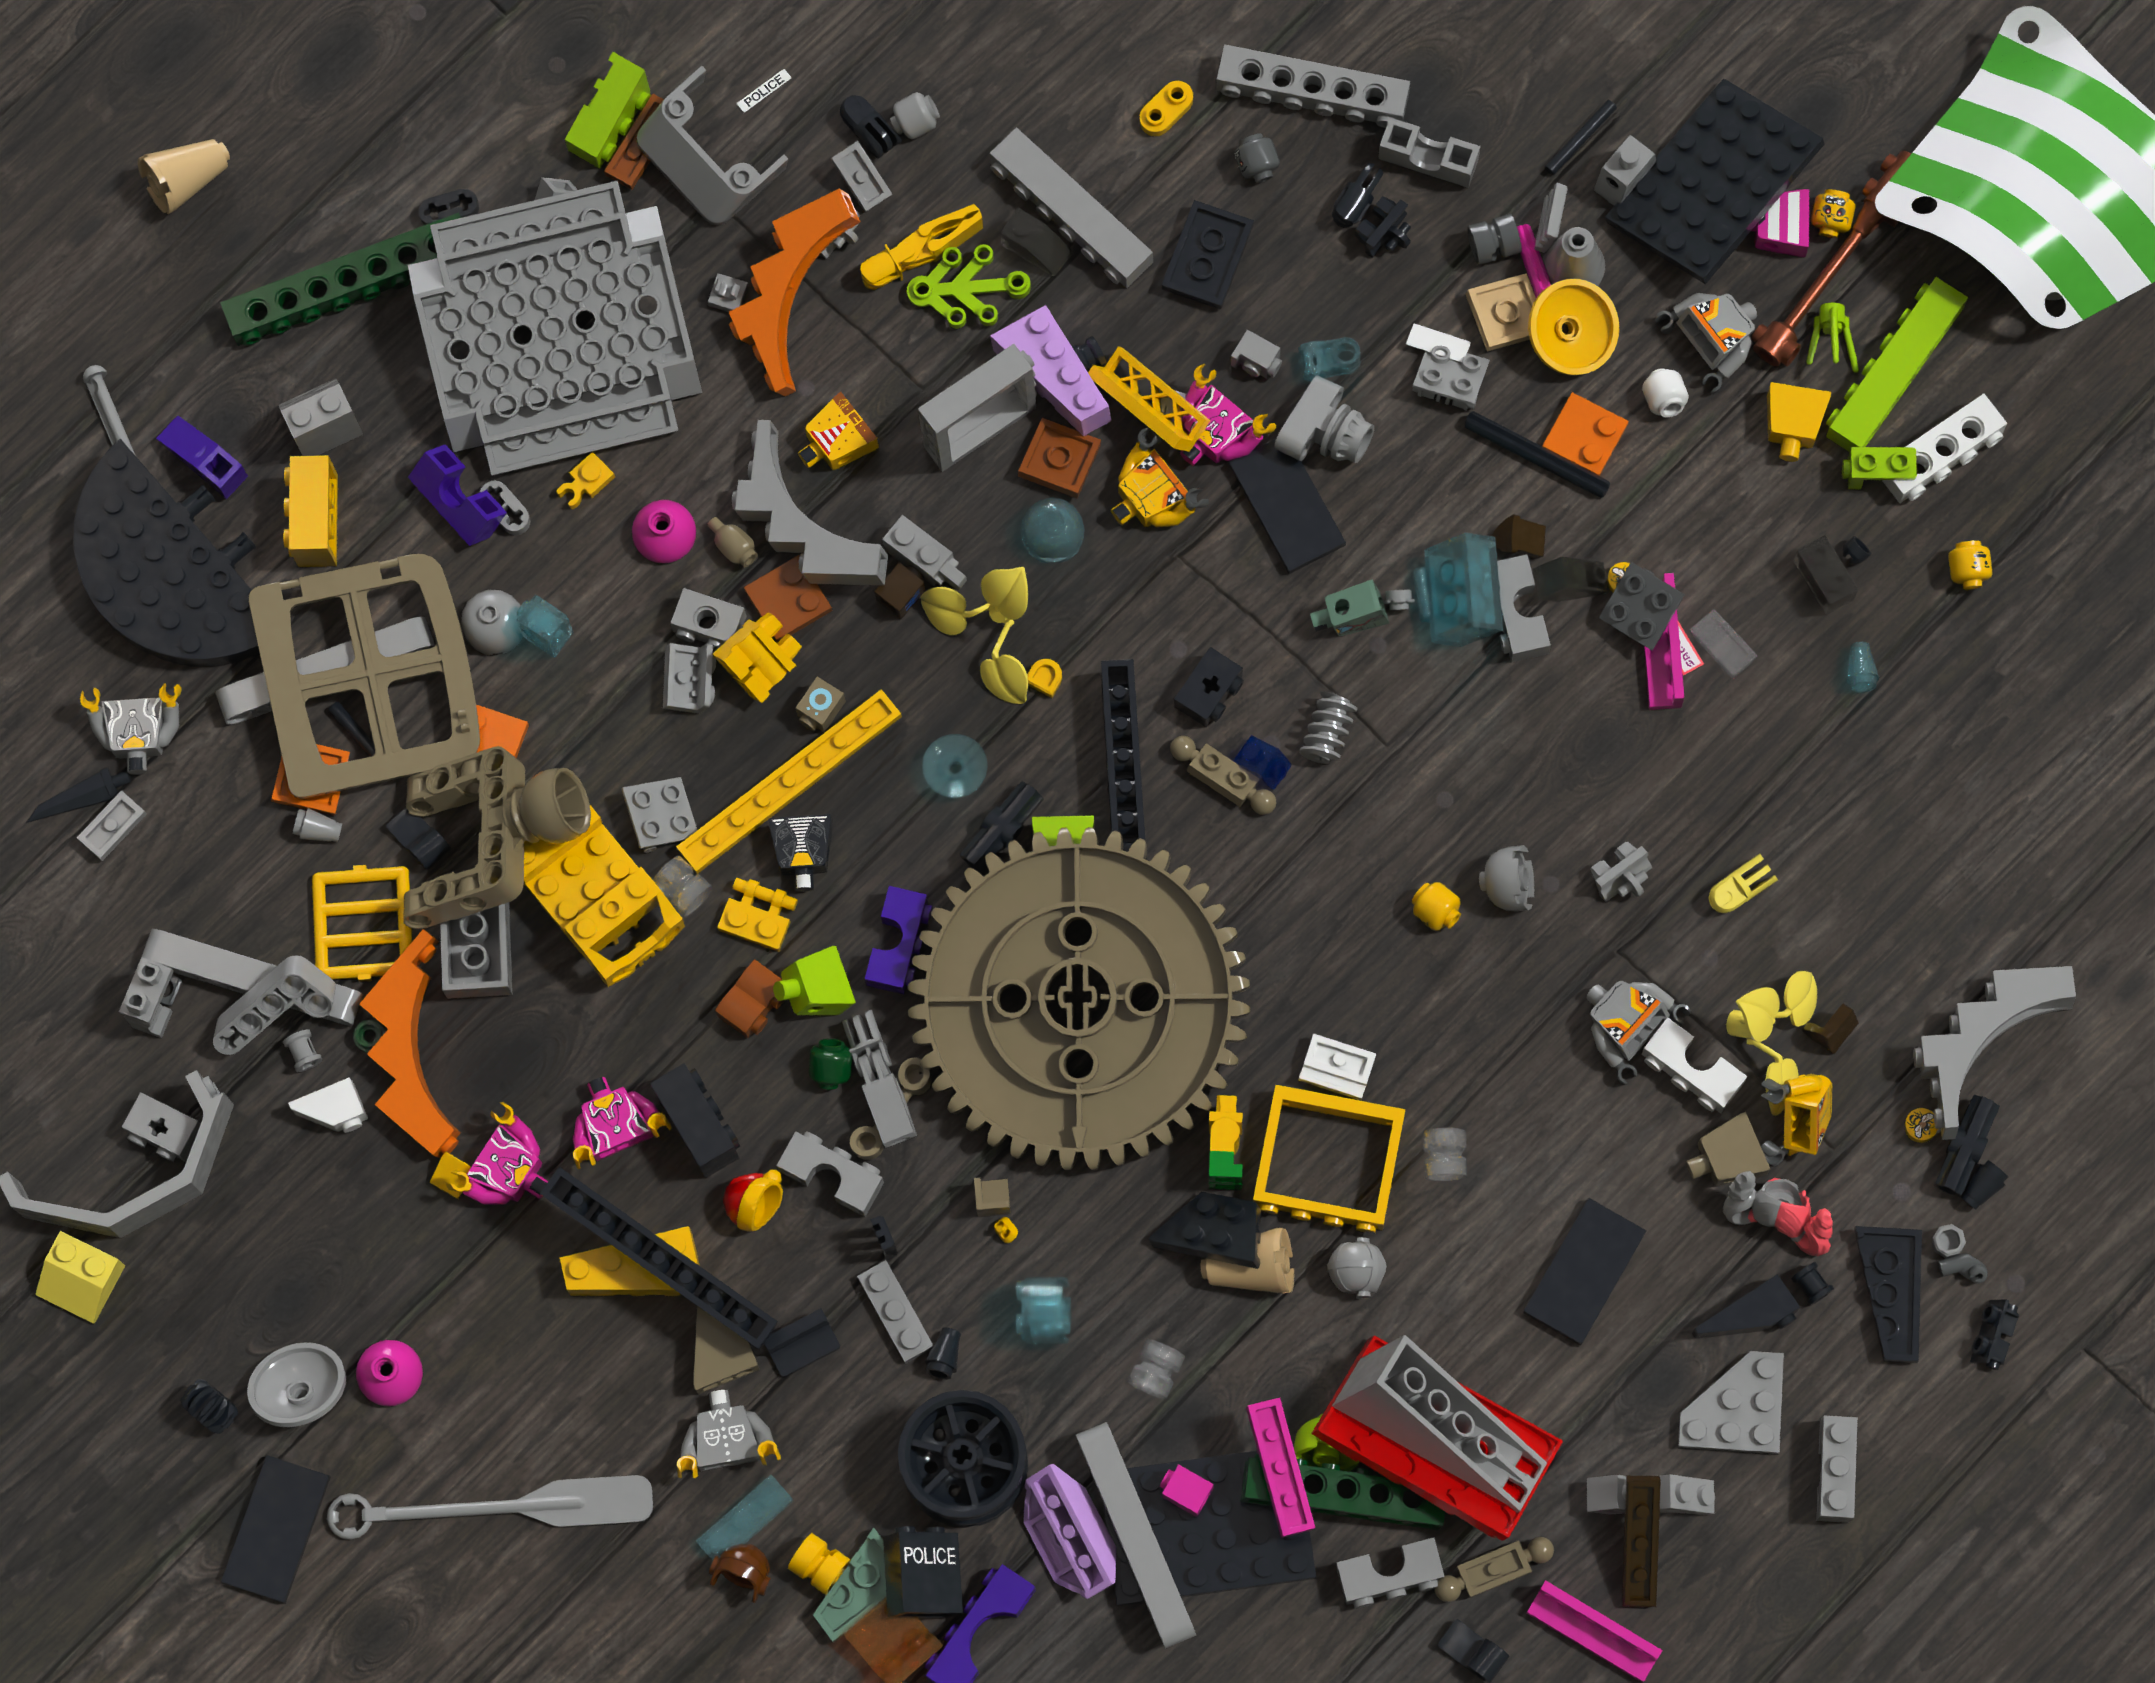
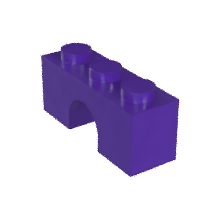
M444 444L426 451L408 478L417 487L418 491L437 509L438 513L456 530L459 536L471 546L490 538L507 512L487 490L470 497H466L462 493L459 478L465 469V465Z
M893 886L888 887L881 914L882 924L898 928L903 936L900 944L894 949L880 950L872 948L865 975L866 986L904 995L908 984L914 981L916 968L912 967V958L915 955H920L924 942L919 936L922 925H928L932 906L928 905L927 894Z

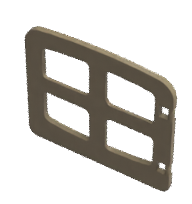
M410 554L391 560L377 561L300 577L295 580L255 587L250 592V610L288 786L292 795L303 799L408 777L477 753L480 746V733L467 652L443 569L433 557L425 554ZM399 566L401 576L382 580L380 570ZM414 582L419 585L426 602L437 644L430 649L385 657L378 650L367 594L371 590ZM301 586V597L283 600L281 590ZM340 598L344 604L355 654L354 661L350 665L306 675L300 674L297 670L292 639L290 614L292 609L303 604ZM436 672L444 674L451 712V737L442 742L402 749L399 745L389 700V685L394 681ZM351 690L360 691L365 700L375 746V755L334 765L325 764L322 761L313 736L305 703L309 699Z

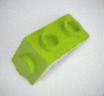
M1851 447L1848 459H1843L1842 478L1848 479V489H1861L1864 480H1915L1917 476L1916 449L1913 447Z

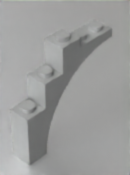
M758 420L757 431H753L751 438L754 457L753 461H750L748 464V477L750 480H738L737 491H734L732 494V507L743 521H766V540L776 552L801 553L799 557V570L810 584L885 586L888 554L880 544L862 543L835 535L814 523L796 507L782 478L778 457V430L771 420Z
M2072 966L1994 970L1990 982L1985 983L1986 1002L1957 1003L1954 1015L1949 1016V1035L1921 1036L1918 1048L1913 1050L1915 1068H1920L1921 1079H1930L1931 1097L1937 1098L1938 1109H1934V1125L1936 1129L1941 1128L1942 1140L1956 1138L1959 1128L1958 1105L1960 1090L1968 1071L1981 1052L1999 1035L2024 1020L2053 1011L2072 1009L2076 998Z

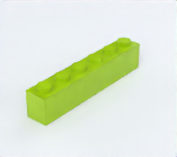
M1935 277L1930 285L1923 284L1914 298L1918 303L1913 310L1906 308L1897 322L1901 326L1895 335L1889 333L1879 348L1883 351L1877 360L1874 358L1869 360L1861 373L1865 378L1860 385L1853 383L1844 397L1848 402L1842 410L1836 408L1827 420L1826 424L1830 427L1826 437L1850 452L1851 447H1866L1964 309L1968 297L1941 279Z

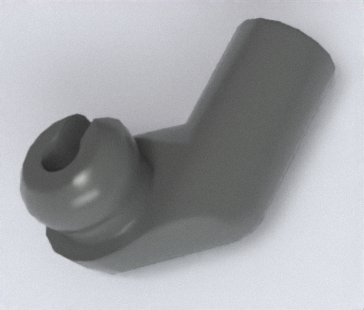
M1967 1253L1937 1261L1942 1277L1960 1273L1970 1281L1979 1284L1984 1282L1988 1276L1986 1266Z

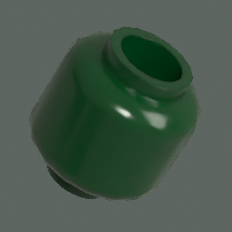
M829 1038L822 1039L811 1048L808 1073L813 1081L819 1083V1087L829 1090L837 1089L839 1084L845 1083L850 1079L852 1053H850L849 1048L845 1046L843 1041Z

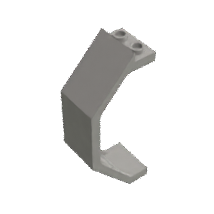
M197 1070L186 1075L185 1077L202 1108L203 1119L184 1169L179 1175L110 1212L100 1213L29 1200L22 1184L9 1172L0 1176V1187L10 1206L24 1218L122 1238L203 1194L234 1104L224 1092L220 1094L217 1086L211 1081L209 1076L203 1078Z

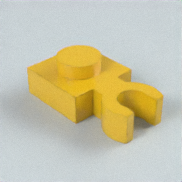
M591 452L569 472L570 477L574 481L562 484L557 489V495L561 498L568 492L574 493V498L568 502V505L571 509H575L580 505L582 495L585 492L593 498L615 478V474Z

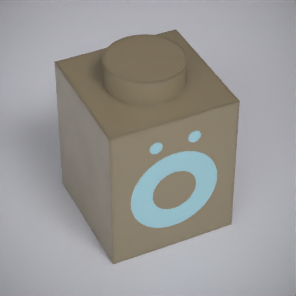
M817 676L796 706L797 716L800 717L798 721L811 731H815L817 728L825 733L846 702L844 693Z

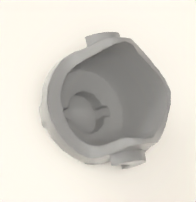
M1359 1237L1354 1243L1346 1242L1337 1247L1329 1259L1327 1272L1340 1291L1356 1294L1357 1299L1370 1298L1371 1294L1377 1292L1387 1266L1379 1248L1376 1245L1370 1244L1369 1238Z

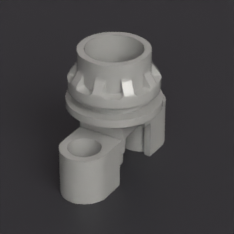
M1316 375L1280 430L1274 448L1302 461L1313 444L1317 443L1321 445L1320 454L1325 457L1331 454V458L1337 461L1348 459L1358 463L1371 442L1374 425L1366 422L1360 412L1356 410L1351 411V407L1347 404H1343L1339 409H1336L1342 398L1344 387Z

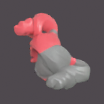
M1745 1171L1736 1176L1729 1186V1196L1723 1205V1213L1729 1222L1735 1225L1758 1222L1767 1227H1775L1779 1232L1790 1237L1799 1249L1808 1255L1818 1257L1828 1253L1831 1247L1829 1239L1832 1237L1833 1226L1831 1213L1824 1208L1811 1217L1810 1198L1806 1196L1805 1189L1799 1192L1798 1186L1794 1182L1787 1179L1773 1178L1756 1192L1754 1189L1756 1178L1751 1171Z

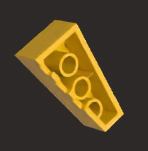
M689 1226L655 1234L700 1266L693 1234ZM612 1245L560 1257L566 1289L571 1296L682 1295Z

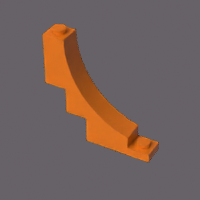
M422 929L359 1005L388 1029L367 1055L396 1079L376 1102L375 1106L432 1155L440 1158L444 1152L450 1154L459 1142L456 1138L461 1132L449 1122L437 1106L424 1079L419 1059V1014L431 977L418 966L421 962L427 963L437 951L435 946L439 942L429 932Z

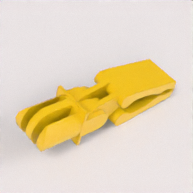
M973 204L919 226V229L891 250L885 244V249L861 264L860 271L864 285L868 289L875 290L897 278L903 281L902 272L905 270H911L942 259V254L946 248H957L983 229L980 209ZM954 230L949 235L941 239H935L941 234Z

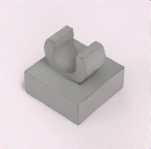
M718 273L708 299V306L726 312L741 306L749 287L748 282Z

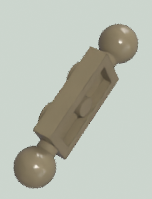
M1178 736L1172 741L1170 745L1172 756L1178 761H1191L1187 769L1188 773L1239 807L1248 799L1252 809L1257 814L1267 815L1275 809V795L1267 789H1255L1260 780L1258 777L1207 743L1199 752L1196 750L1195 742L1188 736Z
M1536 1537L1529 1542L1527 1549L1523 1550L1518 1540L1458 1565L1456 1568L1460 1577L1455 1578L1451 1575H1445L1444 1578L1439 1579L1438 1587L1434 1588L1435 1594L1444 1602L1455 1601L1460 1596L1461 1590L1466 1589L1469 1598L1475 1597L1532 1573L1529 1562L1533 1561L1538 1564L1548 1562L1553 1557L1554 1546L1549 1539Z

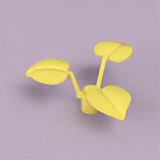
M1025 568L996 569L988 572L981 581L982 594L987 603L971 611H965V598L951 588L935 587L926 590L920 597L922 607L930 622L944 634H960L966 629V618L973 617L989 610V615L993 621L1005 624L991 653L992 659H986L980 665L981 678L987 689L999 699L1014 704L1025 703L1027 701L1028 676L1024 666L1013 656L1005 654L999 657V650L1010 627L1014 624V620L1022 617L1027 609L1028 585Z
M1798 971L1788 980L1784 991V1003L1787 1009L1778 1012L1780 1002L1777 992L1773 988L1763 987L1755 989L1736 1000L1740 1010H1733L1727 1018L1726 1028L1729 1035L1747 1038L1748 1045L1759 1048L1775 1059V1062L1771 1063L1767 1068L1766 1079L1770 1078L1780 1085H1784V1082L1799 1077L1796 1063L1790 1058L1783 1060L1779 1053L1761 1042L1770 1036L1773 1024L1776 1021L1775 1018L1790 1016L1792 1025L1799 1027L1806 1024L1812 1017L1817 1003V986L1812 972ZM1786 1094L1784 1099L1778 1104L1768 1101L1773 1116L1779 1115L1785 1109Z

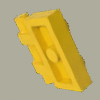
M736 878L733 890L744 893L742 901L739 902L728 898L717 927L718 931L779 952L790 925V919L779 916L782 907L794 911L798 899L788 896L786 891L780 889L774 891L759 886L760 882L752 879L745 881ZM758 898L771 903L769 911L753 907L754 899Z

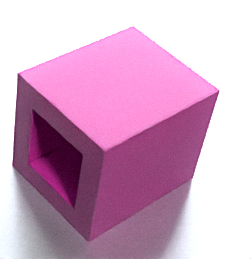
M1178 1464L1175 1471L1170 1469L1167 1471L1159 1487L1164 1489L1162 1498L1198 1517L1214 1489V1484Z

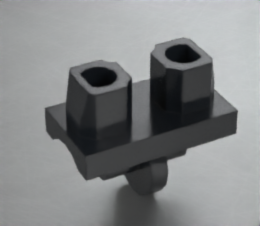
M1382 196L1373 208V214L1383 220L1378 228L1366 219L1356 228L1355 236L1365 245V253L1373 258L1388 238L1390 240L1385 245V248L1390 252L1397 245L1407 248L1411 243L1406 235L1411 226L1403 222L1399 229L1397 228L1407 216L1405 210L1408 204L1400 199L1396 204L1394 201Z

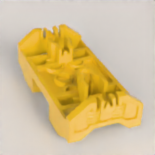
M590 805V826L578 838L564 843H548L543 840L536 843L524 842V885L609 987L636 971L635 966L637 964L641 967L644 965L643 961H647L650 956L653 958L655 956L654 950L660 952L666 948L685 925L683 918L675 910L664 893L642 867L639 868L605 828L601 817ZM660 906L664 922L642 943L639 941L631 952L614 962L598 953L611 942L616 946L619 943L618 937L632 926L636 930L639 927L638 921L655 907Z

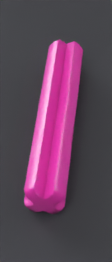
M1524 224L1517 226L1522 247L1520 254L1535 297L1537 298L1545 288L1551 285L1540 251L1534 250L1536 240L1531 226Z

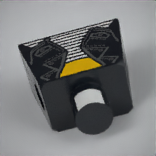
M831 815L769 818V826L781 875H794L795 891L807 892L814 890L813 874L825 873L828 869L833 827Z

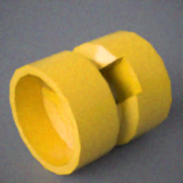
M811 1533L794 1554L788 1569L802 1579L811 1578V1585L827 1595L849 1565L850 1559L836 1549L827 1550L828 1544Z

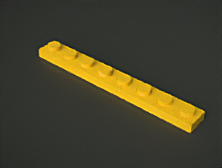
M881 689L676 846L677 850L696 874H698L902 717L900 711Z

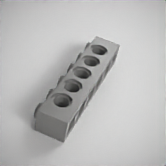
M1224 44L1216 79V91H1221L1223 95L1232 98L1240 97V95L1251 97L1254 101L1262 104H1269L1271 102L1281 103L1286 108L1292 110L1311 109L1322 116L1341 115L1353 122L1372 121L1376 122L1378 126L1386 128L1390 117L1403 121L1410 91V81ZM1253 72L1259 77L1254 81H1248L1243 78V75ZM1283 78L1288 80L1289 84L1285 87H1278L1273 82ZM1313 84L1317 85L1320 91L1309 93L1304 88ZM1339 91H1347L1352 96L1348 99H1340L1335 94ZM1370 97H1378L1382 100V103L1374 106L1370 105L1366 100Z

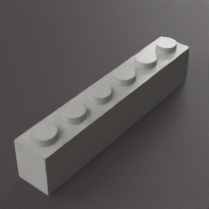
M1017 127L990 152V167L996 176L1001 180L1007 178L1014 185L1013 189L1020 198L1025 201L1030 199L1037 206L1036 211L1043 219L1048 222L1050 220L1054 221L1060 227L1058 229L1067 241L1078 243L1082 247L1081 252L1090 262L1095 263L1097 261L1105 268L1104 273L1113 283L1118 284L1120 282L1125 288H1128L1153 263V252Z

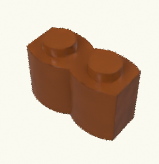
M753 960L715 1010L717 1017L746 1038H749L753 1033L758 1035L768 1022L766 1018L767 1013L773 1007L778 1009L785 1001H778L773 992L775 982L782 981V979L758 961Z

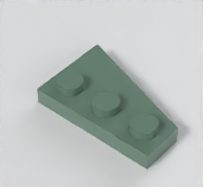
M874 1527L813 1614L833 1643L887 1603L883 1539Z

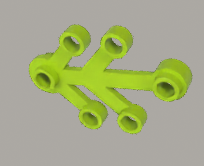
M986 244L976 247L974 258L952 282L940 283L951 268H957L962 262L960 250L956 247H948L942 254V261L928 276H917L909 282L907 296L910 302L918 307L931 306L947 319L950 327L959 329L966 323L965 311L960 307L952 308L941 298L943 296H953L977 315L983 325L992 326L998 320L997 309L993 305H984L972 294L1007 292L1014 299H1022L1029 294L1031 283L1029 276L1022 271H1014L1007 278L971 281L984 266L989 265L993 261V250ZM986 251L990 255L987 259H980L978 254ZM949 254H956L958 256L954 262L948 261L946 257ZM1014 279H1021L1024 283L1020 287H1015L1012 285V281ZM920 286H925L929 290L926 294H919L917 289ZM986 311H991L994 317L987 320L982 315ZM960 314L963 318L959 322H953L951 316Z

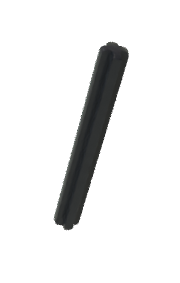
M1471 411L1465 420L1464 426L1466 429L1600 498H1603L1610 488L1608 480L1475 411Z

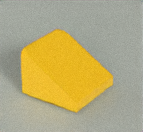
M444 1152L430 1183L459 1199L463 1191L449 1190L446 1184L450 1183L457 1187L460 1179L451 1172L460 1171L467 1174L471 1166L448 1152Z

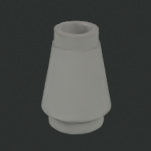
M310 808L307 811L299 809L292 834L299 835L300 839L338 842L343 823L336 822Z

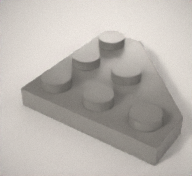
M1750 1351L1679 1414L1678 1448L1779 1454L1784 1353Z

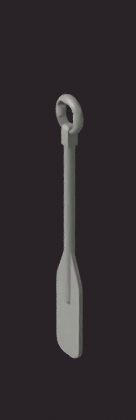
M639 1475L566 1479L553 1481L517 1500L372 1508L364 1497L348 1493L339 1496L332 1502L328 1509L327 1521L329 1528L335 1535L349 1540L364 1535L374 1522L520 1513L556 1527L636 1523L645 1521L652 1514L653 1490L648 1479ZM357 1501L362 1503L365 1507L362 1510V1521L365 1522L362 1528L358 1531L355 1527L345 1528L343 1532L338 1530L335 1526L339 1523V1512L335 1511L338 1505L342 1502L345 1506L355 1505Z

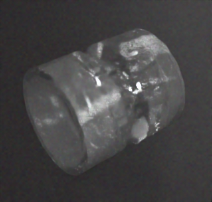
M676 856L658 872L653 881L666 898H671L672 906L683 917H687L704 903L712 892L713 886L700 874L693 875V867L681 856Z
M1436 1128L1424 1131V1151L1429 1154L1424 1159L1425 1179L1432 1181H1455L1467 1178V1158L1462 1156V1152L1466 1150V1130Z
M1146 1339L1139 1355L1142 1363L1134 1366L1128 1383L1149 1395L1167 1400L1174 1384L1171 1375L1179 1373L1185 1355L1160 1342Z

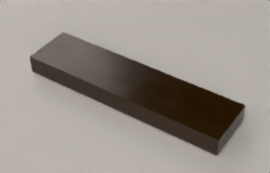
M1626 1475L1622 1606L1656 1607L1660 1476Z

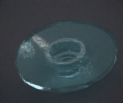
M949 734L935 740L926 750L922 764L923 774L928 785L940 795L951 798L964 797L973 793L983 783L987 773V758L982 747L974 739L962 734ZM959 764L962 769L959 773L954 774L950 772V766Z

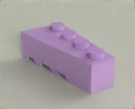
M1046 305L990 335L993 351L996 354L1015 344L1020 352L1024 350L1027 355H1030L1035 364L1032 367L1036 375L1033 377L1036 382L1034 389L1041 397H1045L1055 407V410L1083 436L1111 421L1107 402Z

